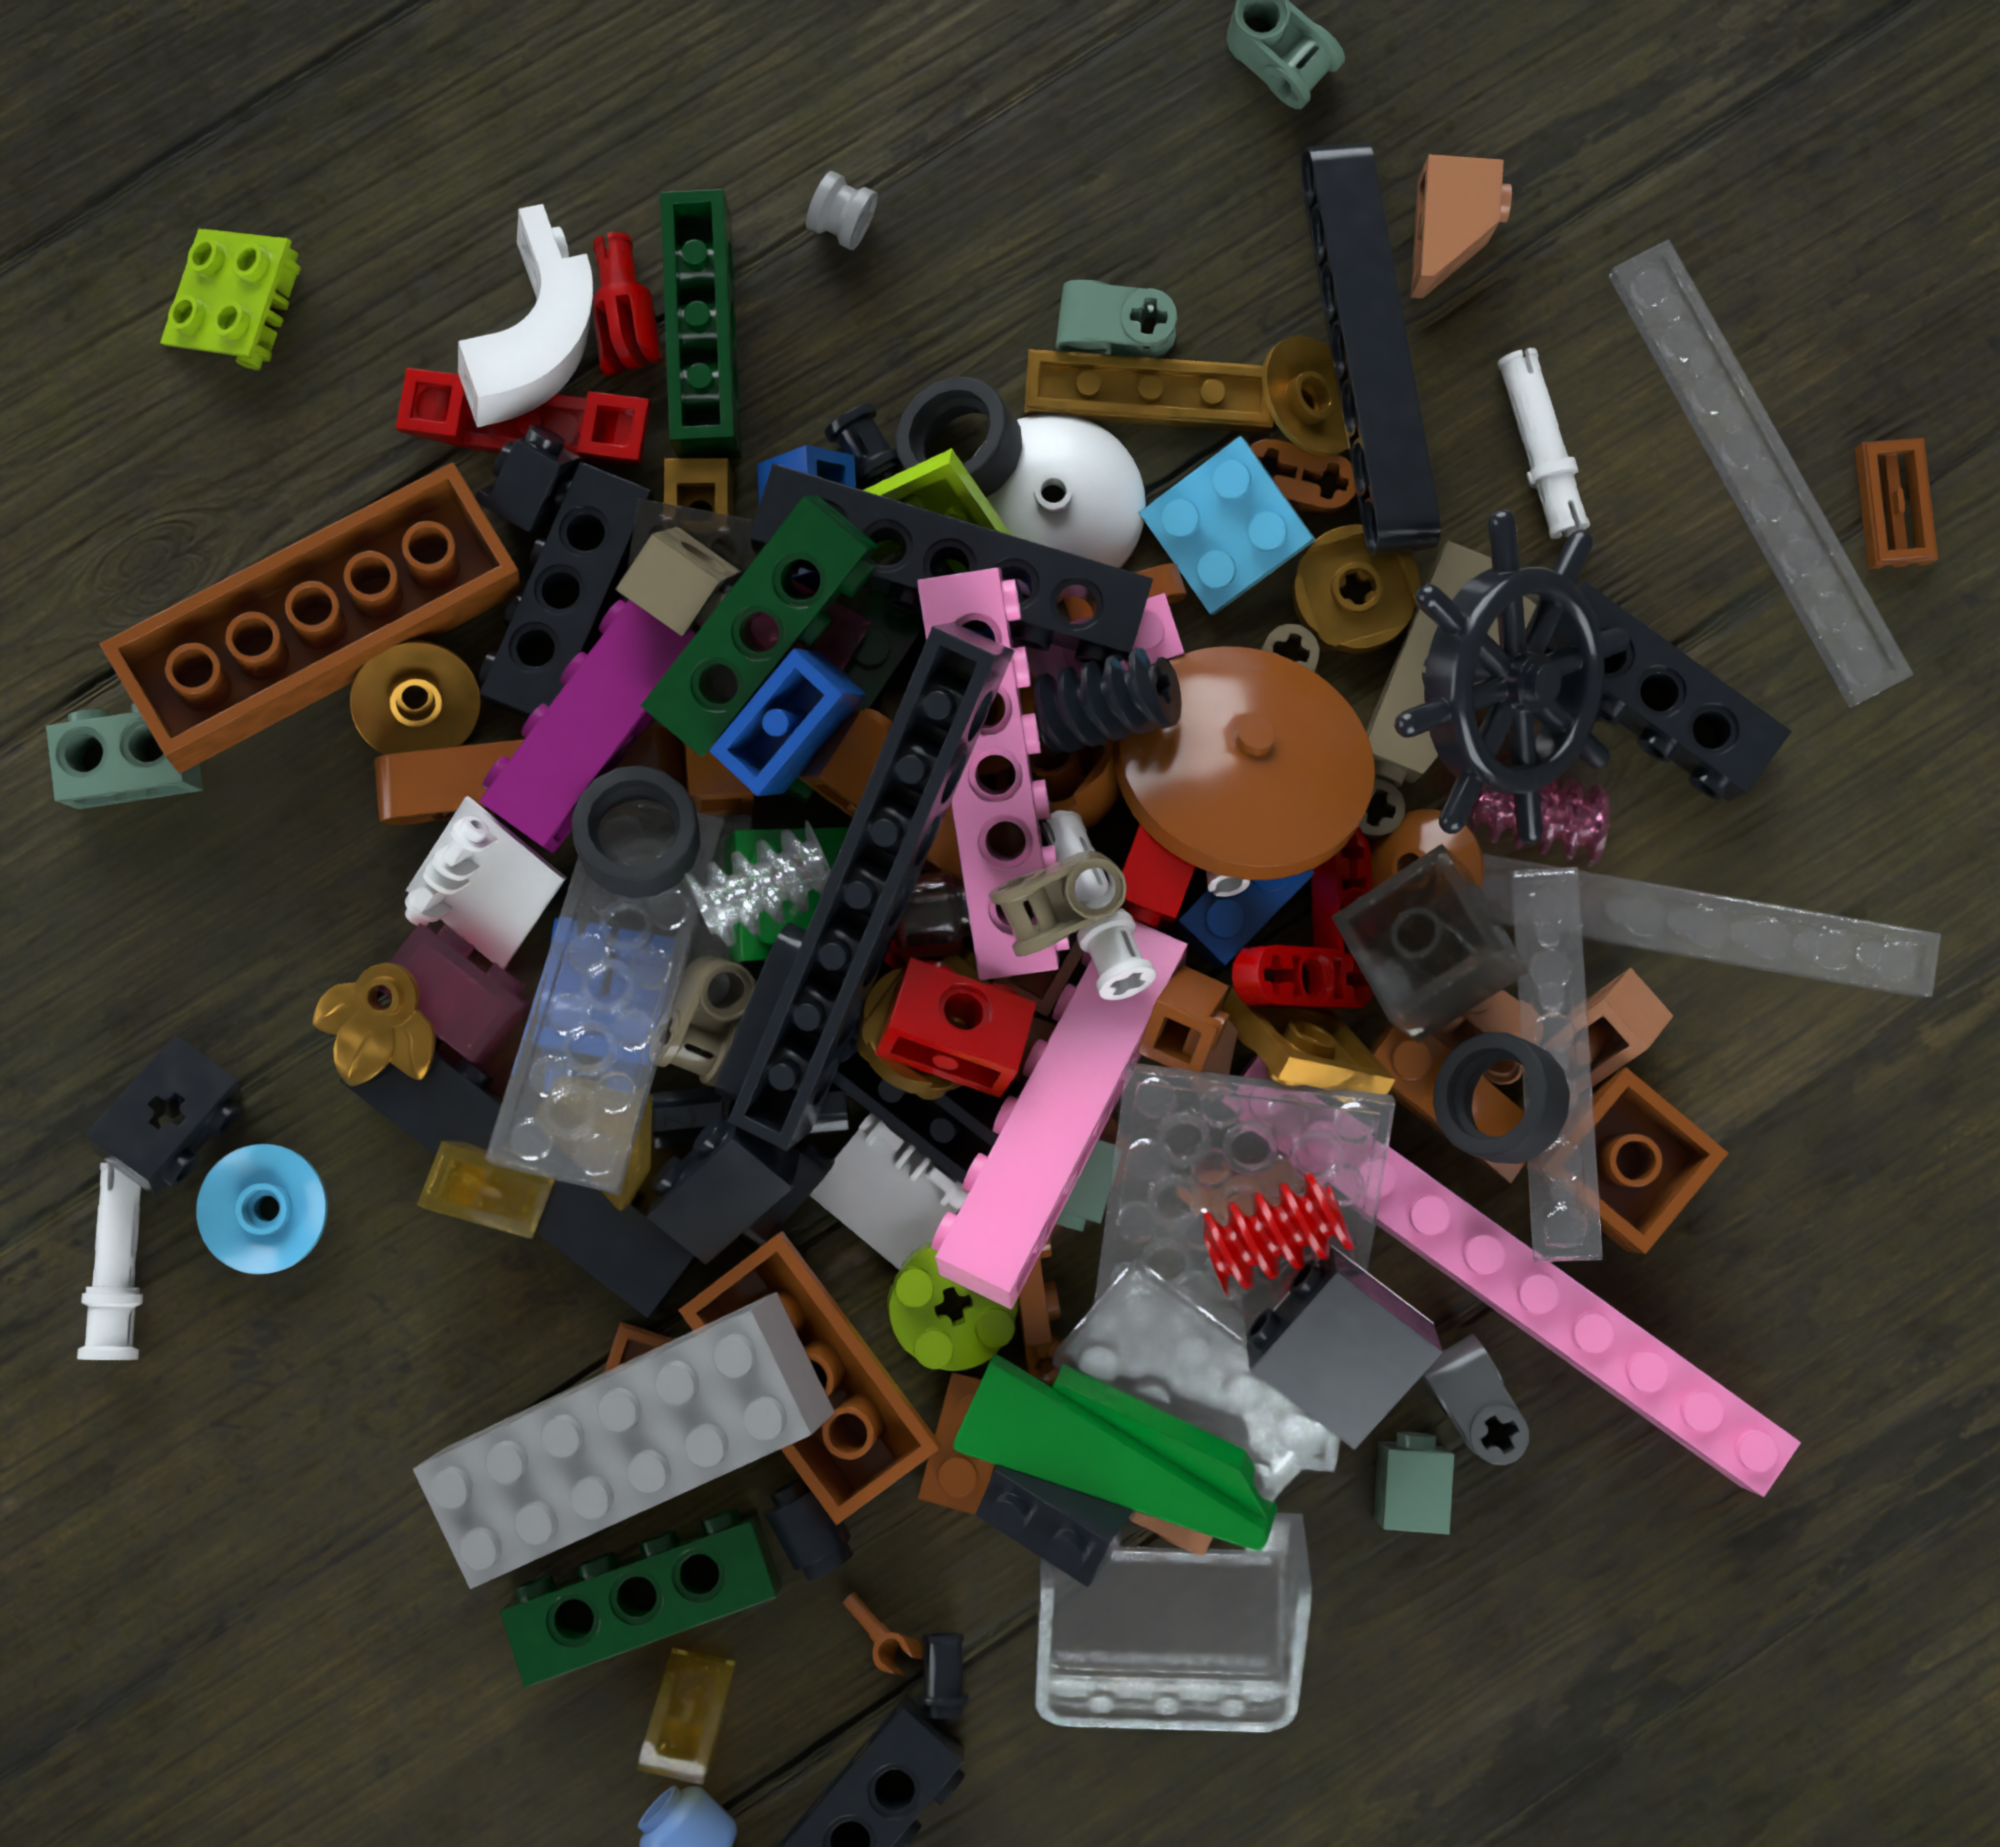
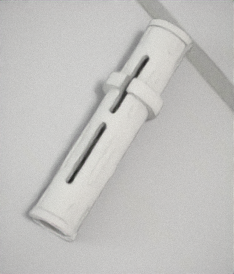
M1527 348L1524 351L1526 357L1523 358L1521 349L1502 357L1497 364L1508 391L1531 468L1530 472L1526 474L1528 483L1531 488H1537L1549 527L1550 538H1561L1563 536L1562 531L1565 537H1568L1572 532L1585 530L1590 526L1574 477L1575 473H1578L1579 470L1575 458L1568 457L1548 389L1543 378L1537 350L1535 348Z

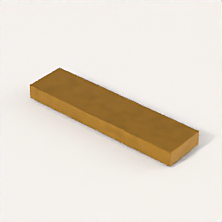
M1029 349L1024 416L1060 414L1099 422L1271 433L1273 428V418L1268 410L1263 394L1262 365Z

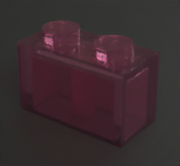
M419 923L388 963L398 964L406 968L416 979L420 990L418 1009L432 1023L435 1034L471 1063L487 1065L533 1007L529 1001L519 994L526 985L500 964L495 962L488 970L472 958L470 954L476 946L450 925L445 923L438 931L433 927ZM380 985L378 989L392 1000L391 991L386 986Z

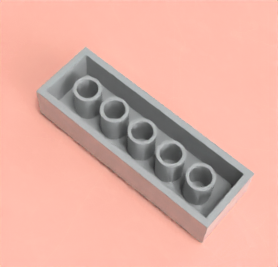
M777 1292L457 1441L413 1468V1471L469 1588L472 1589L812 1435L835 1411Z

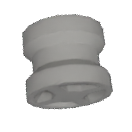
M829 171L820 182L812 198L806 217V228L817 234L827 231L837 236L839 245L854 250L863 239L871 223L877 206L878 193L867 187L854 189L847 185L844 176L834 171Z

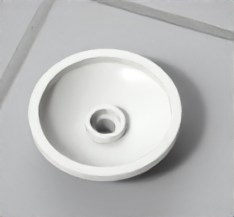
M1037 414L1018 419L1017 421L1021 426L1022 451L1017 467L1005 484L986 499L1012 536L1121 569L1137 546L1144 524V519L1139 512L1146 507L1143 481L1132 456L1110 432L1089 420L1077 416ZM984 443L978 448L974 456L978 453V451L981 449ZM1056 485L1064 491L1065 497L1060 502L1050 503L1042 497L1041 492L1047 486ZM1017 579L1022 594L1030 596V590L1027 585Z

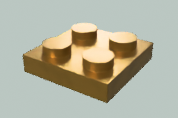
M1231 988L1221 1010L1230 1014L1229 1021L1239 1032L1237 1035L1238 1039L1257 1053L1267 1066L1266 1073L1274 1081L1296 1090L1301 1089L1303 1085L1322 1088L1344 1100H1353L1355 1096L1379 1101L1385 1100L1395 1078L1334 1011L1251 1007L1244 1004L1238 998L1235 990Z

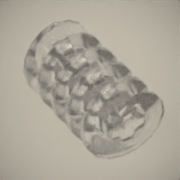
M805 820L804 824L806 841L803 843L789 829L781 831L780 853H777L763 839L756 842V864H752L741 852H733L731 855L732 874L729 876L715 862L708 863V885L704 887L689 872L684 874L711 935L715 933L728 947L736 945L735 924L739 922L753 936L761 934L760 913L765 911L778 925L785 923L784 902L788 900L801 913L806 914L810 912L808 891L814 889L821 896L831 870L808 820Z

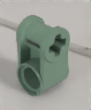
M1237 0L1227 31L1226 40L1229 50L1236 59L1244 63L1262 79L1282 102L1294 109H1302L1310 101V91L1328 71L1336 72L1345 63L1343 49L1327 30L1312 22L1289 0ZM1251 18L1261 19L1269 25L1271 30L1264 33L1255 32L1247 26L1245 20Z
M1079 279L1068 281L1062 286L1055 348L1062 352L1164 358L1172 350L1176 339V306L1167 294L1153 288L1115 286L1094 280ZM1151 317L1156 319L1153 334L1141 333L1144 318Z

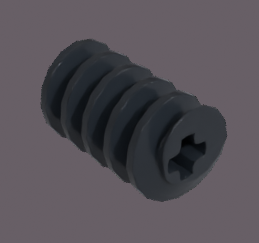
M1142 647L1131 650L1129 667L1124 658L1116 654L1107 657L1105 672L1101 665L1093 660L1083 664L1081 677L1074 668L1068 667L1059 671L1057 681L1052 675L1045 673L1037 676L1034 682V710L1039 732L1045 745L1051 752L1060 754L1062 750L1068 753L1080 750L1085 744L1091 747L1106 743L1108 738L1114 741L1129 737L1132 732L1138 735L1153 731L1156 726L1162 729L1177 725L1181 717L1182 700L1176 671L1164 657H1159L1154 664L1148 652Z

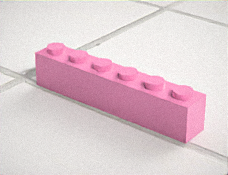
M1135 921L1136 931L1133 936L1142 958L1149 960L1153 964L1156 978L1145 990L1134 996L1120 1000H1105L1099 995L1096 988L1099 975L1091 955L1088 952H1084L1081 964L1086 966L1087 969L1077 987L1068 983L1062 991L1052 1019L1058 1021L1055 1030L1048 1042L1038 1039L1027 1058L1023 1075L1029 1077L1023 1091L1018 1099L1009 1095L997 1115L993 1132L999 1134L991 1152L988 1156L979 1153L966 1174L962 1189L969 1193L957 1215L950 1211L947 1212L932 1241L931 1248L938 1251L935 1258L939 1275L1011 1310L1141 1056L1137 1052L1156 999L1180 965H1186L1188 944Z

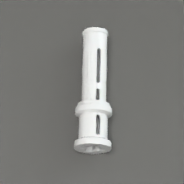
M1058 810L1050 814L1051 819H1046L1047 822H1042L1040 825L1048 846L1055 845L1058 862L1079 852L1095 851L1086 833L1082 817L1078 813ZM1091 868L1080 874L1075 884L1076 897L1085 901H1093L1105 894L1109 883L1103 869ZM1119 908L1118 911L1109 917L1079 929L1077 933V941L1080 948L1084 952L1090 953L1099 975L1096 988L1099 995L1105 1000H1120L1134 996L1145 990L1156 978L1153 964L1149 960L1142 958L1133 934L1136 931L1135 921L1122 908Z
M100 1163V1198L97 1215L95 1264L92 1287H86V1292L82 1293L81 1303L88 1306L85 1346L78 1349L77 1359L138 1360L139 1349L133 1347L135 1307L143 1303V1294H140V1288L134 1287L141 1186L109 1163Z

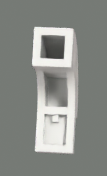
M543 204L518 209L517 245L536 295L537 302L534 308L521 322L509 329L458 341V374L477 427L519 417L546 403L562 389L576 371L587 344L593 300V280L587 254L569 257L563 231L559 226L551 228Z

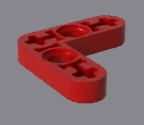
M1359 826L1348 843L1337 854L1312 869L1315 872L1311 877L1313 947L1286 945L1258 946L1242 949L1237 954L1232 968V981L1238 998L1244 1004L1251 1007L1339 1010L1365 1007L1371 1001L1375 990L1371 853L1368 839L1362 833V829ZM1341 904L1344 908L1346 919L1345 929H1343L1340 918ZM1303 964L1305 965L1308 974L1307 993L1303 987L1302 981ZM1264 971H1274L1275 983L1265 981Z

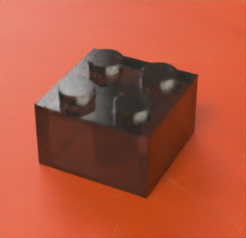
M1440 844L1331 916L1389 1022L1418 1043L1530 972L1469 869L1443 844Z

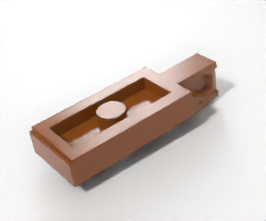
M1050 1236L1018 1297V1314L1023 1336L1027 1371L1030 1375L1047 1385L1054 1383L1062 1364L1070 1367L1068 1344L1051 1332L1049 1321L1061 1319L1055 1281L1044 1282L1041 1258L1052 1257Z

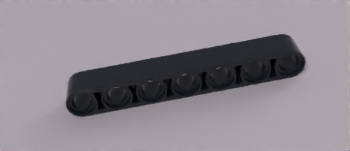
M1366 141L1306 147L1303 150L1301 159L1302 190L1366 547L1372 556L1434 549L1438 546L1440 539L1439 508L1372 147Z

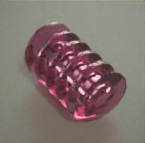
M1556 779L1551 784L1540 789L1543 837L1538 841L1539 854L1547 855L1555 840L1562 841L1564 860L1571 861L1582 845L1587 847L1588 866H1595L1601 858L1609 831L1610 807L1608 791L1604 786L1592 785L1584 794L1582 784L1576 779H1568L1559 789ZM1481 790L1466 825L1475 833L1481 822L1487 823L1489 843L1493 844L1498 842L1506 828L1512 829L1514 848L1521 850L1525 843L1519 839L1517 834L1514 795Z

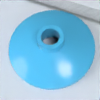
M271 1144L245 1146L229 1153L218 1161L209 1171L201 1185L196 1206L198 1228L208 1249L225 1265L249 1274L279 1272L300 1262L318 1243L325 1228L328 1212V1201L324 1184L311 1163L291 1149ZM268 1196L273 1197L279 1205V1212L271 1221L266 1220L260 1213V1204Z

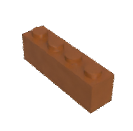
M866 708L864 712L853 711L797 778L853 818L893 722L881 713ZM950 802L923 870L967 902L952 803ZM999 822L988 831L989 843L999 854L1014 855L1021 851L1026 844L1024 832L1018 825L1012 822ZM1041 835L1042 844H1043V842L1045 841V839H1044V837ZM1026 900L1023 902L1026 912H1028L1030 904ZM999 905L1001 912L1004 914L1001 905Z

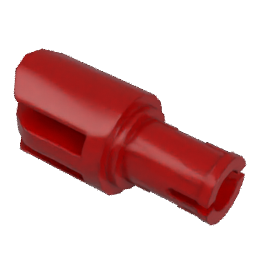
M621 232L606 233L609 249L606 248L605 239L601 235L596 237L592 244L596 255L600 288L593 295L591 310L600 368L604 376L609 377L623 373L624 366L631 371L646 365L647 359L652 363L663 361L653 295L648 288L638 283L632 250L633 240L631 236Z

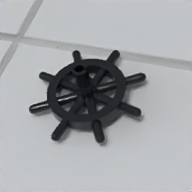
M1500 509L1492 513L1488 523L1492 568L1471 579L1462 587L1453 600L1439 587L1432 584L1421 586L1416 592L1415 601L1418 607L1438 627L1431 643L1429 655L1423 665L1426 666V673L1422 672L1425 703L1401 712L1395 719L1394 727L1396 732L1405 738L1415 737L1429 731L1441 761L1456 777L1455 783L1439 815L1438 823L1442 831L1448 834L1460 832L1466 824L1480 791L1485 790L1514 795L1518 837L1526 844H1535L1543 837L1540 789L1558 779L1570 768L1577 757L1593 769H1601L1609 762L1610 753L1608 749L1591 732L1596 722L1602 699L1605 671L1604 659L1624 651L1630 644V635L1626 629L1621 627H1614L1601 632L1589 601L1576 586V582L1593 546V539L1589 532L1577 530L1568 536L1553 570L1542 567L1520 566L1516 520L1510 511ZM1523 596L1530 599L1536 605L1526 628ZM1496 618L1499 645L1487 634ZM1553 635L1556 650L1548 654H1544L1545 649L1551 639V636ZM1489 707L1478 730L1475 712ZM1533 715L1543 723L1536 738ZM1508 732L1510 760L1500 763L1495 758Z

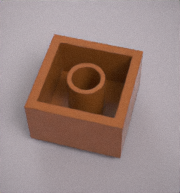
M1625 1067L1618 1069L1590 1089L1568 1116L1557 1140L1538 1157L1533 1158L1526 1168L1623 1250L1646 1254L1728 1155V1152Z

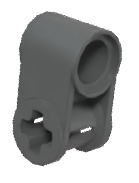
M1473 1333L1443 1350L1439 1358L1421 1376L1444 1414L1451 1419L1466 1446L1474 1454L1494 1465H1507L1517 1461L1525 1453L1529 1444V1428L1526 1420L1503 1385L1504 1381L1491 1357ZM1490 1417L1502 1424L1508 1423L1509 1425L1501 1432L1505 1442L1500 1447L1495 1446L1489 1441H1481V1438L1485 1437L1488 1433V1428L1484 1422Z

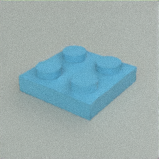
M1241 436L1139 512L1211 615L1221 611L1316 541L1246 440Z

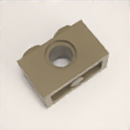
M674 527L650 536L615 590L676 633L684 636L704 625L732 589V584L741 571L679 527Z

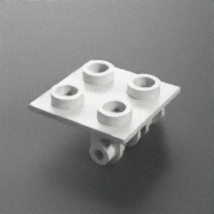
M467 796L407 887L406 891L409 894L405 899L407 907L405 916L411 923L420 927H425L429 922H436L441 919L498 968L504 970L567 877Z
M870 1112L859 1126L856 1134L834 1159L833 1167L810 1196L900 1270L902 1263L910 1253L922 1245L933 1241L934 1235L944 1216L949 1211L956 1214L962 1207L969 1192L962 1189V1183Z

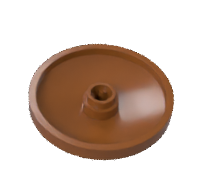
M1226 646L1191 651L1169 660L1176 671L1181 691V717L1177 725L1165 729L1156 726L1153 731L1141 735L1132 732L1129 737L1115 741L1114 746L1115 771L1120 790L1128 807L1141 826L1159 844L1182 860L1206 871L1231 878L1246 880L1286 878L1314 869L1337 854L1348 843L1358 828L1369 806L1375 780L1374 758L1368 735L1359 717L1345 698L1331 684L1303 665L1280 655L1258 649Z

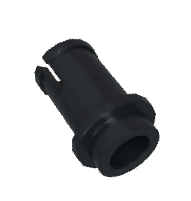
M931 1632L922 1634V1642H924V1694L918 1695V1704L924 1705V1717L951 1719L962 1717L963 1704L969 1703V1694L963 1693L962 1642L964 1641V1633Z

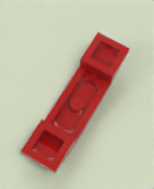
M407 368L395 428L399 432L416 437L499 454L509 441L514 442L516 439L525 437L530 425H538L561 436L565 440L563 448L580 457L578 464L583 462L588 465L641 464L652 403L649 399L591 391H588L587 398L555 394L546 403L524 415L503 422L477 427L459 374Z

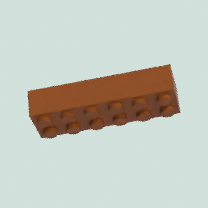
M452 462L99 643L165 757L181 774L352 683L358 670L366 662L390 647L408 640L430 642L511 599L515 592L521 591L519 572L457 467Z

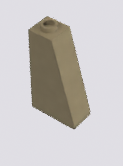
M1447 540L1435 557L1425 585L1432 584L1439 587L1453 600L1456 594L1471 579L1492 568V559ZM1523 596L1526 628L1536 605L1530 599ZM1418 605L1415 607L1412 619L1409 622L1366 730L1373 752L1375 778L1385 780L1395 786H1402L1403 781L1413 784L1425 773L1438 756L1429 731L1415 737L1405 738L1400 736L1394 727L1395 719L1401 712L1425 703L1422 672L1426 673V666L1423 665L1429 655L1431 643L1438 625ZM1496 618L1487 634L1499 645Z

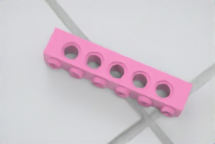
M999 567L917 580L926 640L932 626L952 622L963 626L968 621L979 620L991 627L995 635V642L1015 650L997 691L1004 699L1005 715L996 724L983 725L951 800L979 981L1059 969L1060 960L1059 951L1070 949L1069 935L1048 948L1030 955L1018 957L1012 948L1016 938L1007 918L1001 912L999 905L992 904L988 895L993 889L1013 878L1034 870L1046 868L1058 862L1055 845H1042L1039 820L1051 819L1045 779L1033 781L1029 754L1041 753L1039 732L1035 713L1023 715L1019 688L1031 686L1029 665L1025 646L1013 648L1009 621L1021 619L1015 579L1003 581L1002 571ZM990 755H1001L1007 758L1015 768L1016 778L1014 783L1004 790L987 788L981 782L978 775L980 761ZM1004 821L1018 825L1024 832L1026 839L1023 849L1014 855L997 853L991 847L988 840V831L993 825ZM1032 913L1029 918L1032 925H1035L1037 920L1034 913Z

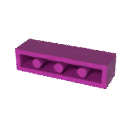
M630 599L627 603L619 600L609 609L599 626V632L603 634L588 655L580 652L571 660L560 679V683L564 685V688L550 706L541 704L535 709L521 731V735L526 739L511 759L503 756L492 766L482 784V787L487 791L479 801L552 854H555L572 831L571 819L579 796L596 778L620 766L654 720V717L640 705L696 635L694 631L684 636L679 635Z

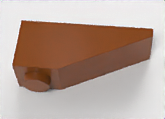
M1404 1014L1391 1018L1369 1048V1051L1395 1078L1388 1095L1445 1136L1437 1123L1433 1107V1095L1437 1074L1445 1058L1453 1050ZM1481 1076L1473 1092L1472 1113L1475 1125L1479 1131L1488 1136L1500 1137L1508 1134L1521 1122L1525 1112L1485 1077ZM1472 1156L1507 1183H1512L1527 1162L1524 1161L1518 1164L1493 1163Z

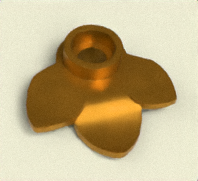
M381 963L369 967L359 976L357 982L337 984L330 988L320 998L316 1006L312 1024L320 1031L337 1035L333 1047L334 1063L338 1073L349 1086H356L372 1079L385 1069L389 1062L408 1076L417 1080L423 1079L431 1068L436 1044L435 1029L429 1019L418 1009L420 990L416 979L406 968L398 964ZM380 985L386 986L392 993V1003L389 1008L383 1007L377 999L376 992Z

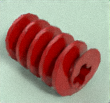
M1311 1172L1304 1174V1195L1298 1197L1285 1182L1278 1184L1279 1205L1275 1207L1260 1192L1254 1193L1253 1215L1247 1216L1234 1201L1228 1203V1225L1222 1226L1209 1211L1202 1213L1204 1242L1217 1277L1227 1297L1229 1294V1275H1232L1242 1288L1246 1290L1253 1288L1255 1265L1269 1279L1274 1280L1278 1278L1280 1274L1279 1256L1281 1255L1297 1271L1303 1269L1305 1266V1246H1309L1322 1261L1329 1259L1331 1236H1335L1348 1251L1355 1249L1330 1183L1329 1186L1324 1187Z

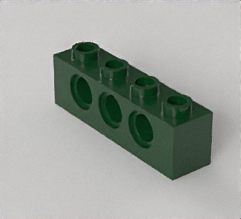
M724 189L660 192L670 441L679 459L742 458L733 233L732 217Z
M819 495L804 496L640 706L699 756L704 757L710 754L709 750L793 648L798 649L802 644L810 650L823 637L834 622V619L826 612L842 592L849 598H852L862 588L876 568L868 560L879 546ZM801 559L811 562L820 574V587L813 597L800 594L792 583V570ZM758 612L770 615L778 625L779 637L773 648L761 646L752 635V620ZM717 664L729 667L737 677L738 689L732 699L722 697L713 688L711 675Z
M731 1508L701 1520L700 1523L703 1529L701 1532L679 1539L676 1530L666 1531L638 1543L641 1553L617 1561L614 1552L605 1553L578 1564L576 1568L579 1575L555 1584L552 1574H547L515 1587L514 1591L517 1598L512 1599L499 1612L524 1688L776 1598L782 1583L758 1512L740 1517L738 1508ZM695 1554H704L711 1557L719 1569L718 1581L710 1585H701L694 1582L687 1572V1559ZM631 1577H643L649 1580L656 1590V1603L649 1607L634 1605L628 1599L625 1592L626 1580ZM578 1599L588 1604L594 1616L593 1626L588 1629H577L571 1626L564 1616L565 1601Z

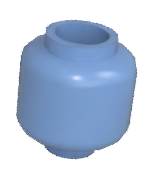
M677 1786L668 1788L652 1803L638 1823V1828L643 1832L639 1841V1847H732L737 1836L735 1820L700 1786H689L682 1790Z

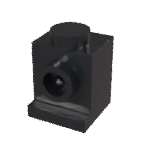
M530 425L525 437L516 439L514 442L509 441L502 448L492 469V474L498 477L496 483L479 489L475 499L478 504L522 529L531 532L551 522L555 513L554 501L557 491L567 476L572 477L580 457L563 448L565 440L558 434L538 425Z

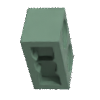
M135 704L131 705L132 713L108 716V711L80 710L68 714L69 722L46 725L54 799L56 802L78 810L203 791L200 763L179 774L165 757L164 753L159 759L149 762L146 756V749L154 736ZM101 743L103 748L102 760L96 768L87 772L84 767L85 754L90 747Z

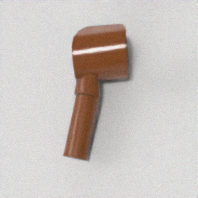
M855 1592L851 1593L843 1601L844 1606L867 1631L870 1639L875 1643L872 1651L873 1660L880 1670L905 1676L903 1670L895 1662V1653L899 1646L909 1656L917 1659L923 1658V1648L920 1642L913 1637L891 1632L884 1623H881Z

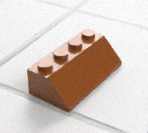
M781 1231L678 1311L694 1331L777 1292L835 1411L812 1435L781 1450L835 1524L838 1525L940 1450L942 1445L785 1233Z

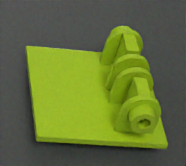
M199 228L188 253V261L175 300L170 307L168 321L160 343L164 346L237 356L236 362L238 364L260 371L263 361L270 362L271 351L277 336V332L266 325L282 327L284 321L281 316L271 311L270 307L280 310L288 309L289 301L286 298L290 297L296 276L299 275L301 267L296 263L299 254L290 248L292 241L288 238Z

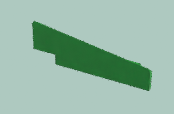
M993 1354L953 1441V1448L959 1453L1256 1552L1261 1551L1266 1545L1278 1508L1274 1501L1262 1498L1253 1483L1255 1466L1246 1450L1065 1364H1062L1052 1387L1003 1357Z

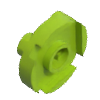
M929 1242L910 1253L895 1276L893 1286L891 1285L887 1297L890 1324L902 1347L924 1367L946 1371H961L974 1368L991 1359L993 1354H996L1001 1347L1007 1345L1013 1338L1015 1331L1014 1323L1018 1312V1298L1011 1310L939 1275L935 1258L938 1251L932 1249V1242ZM954 1287L959 1296L969 1295L970 1305L963 1309V1317L956 1321H951L948 1315L937 1316L935 1313V1306L944 1302L942 1291L947 1288Z

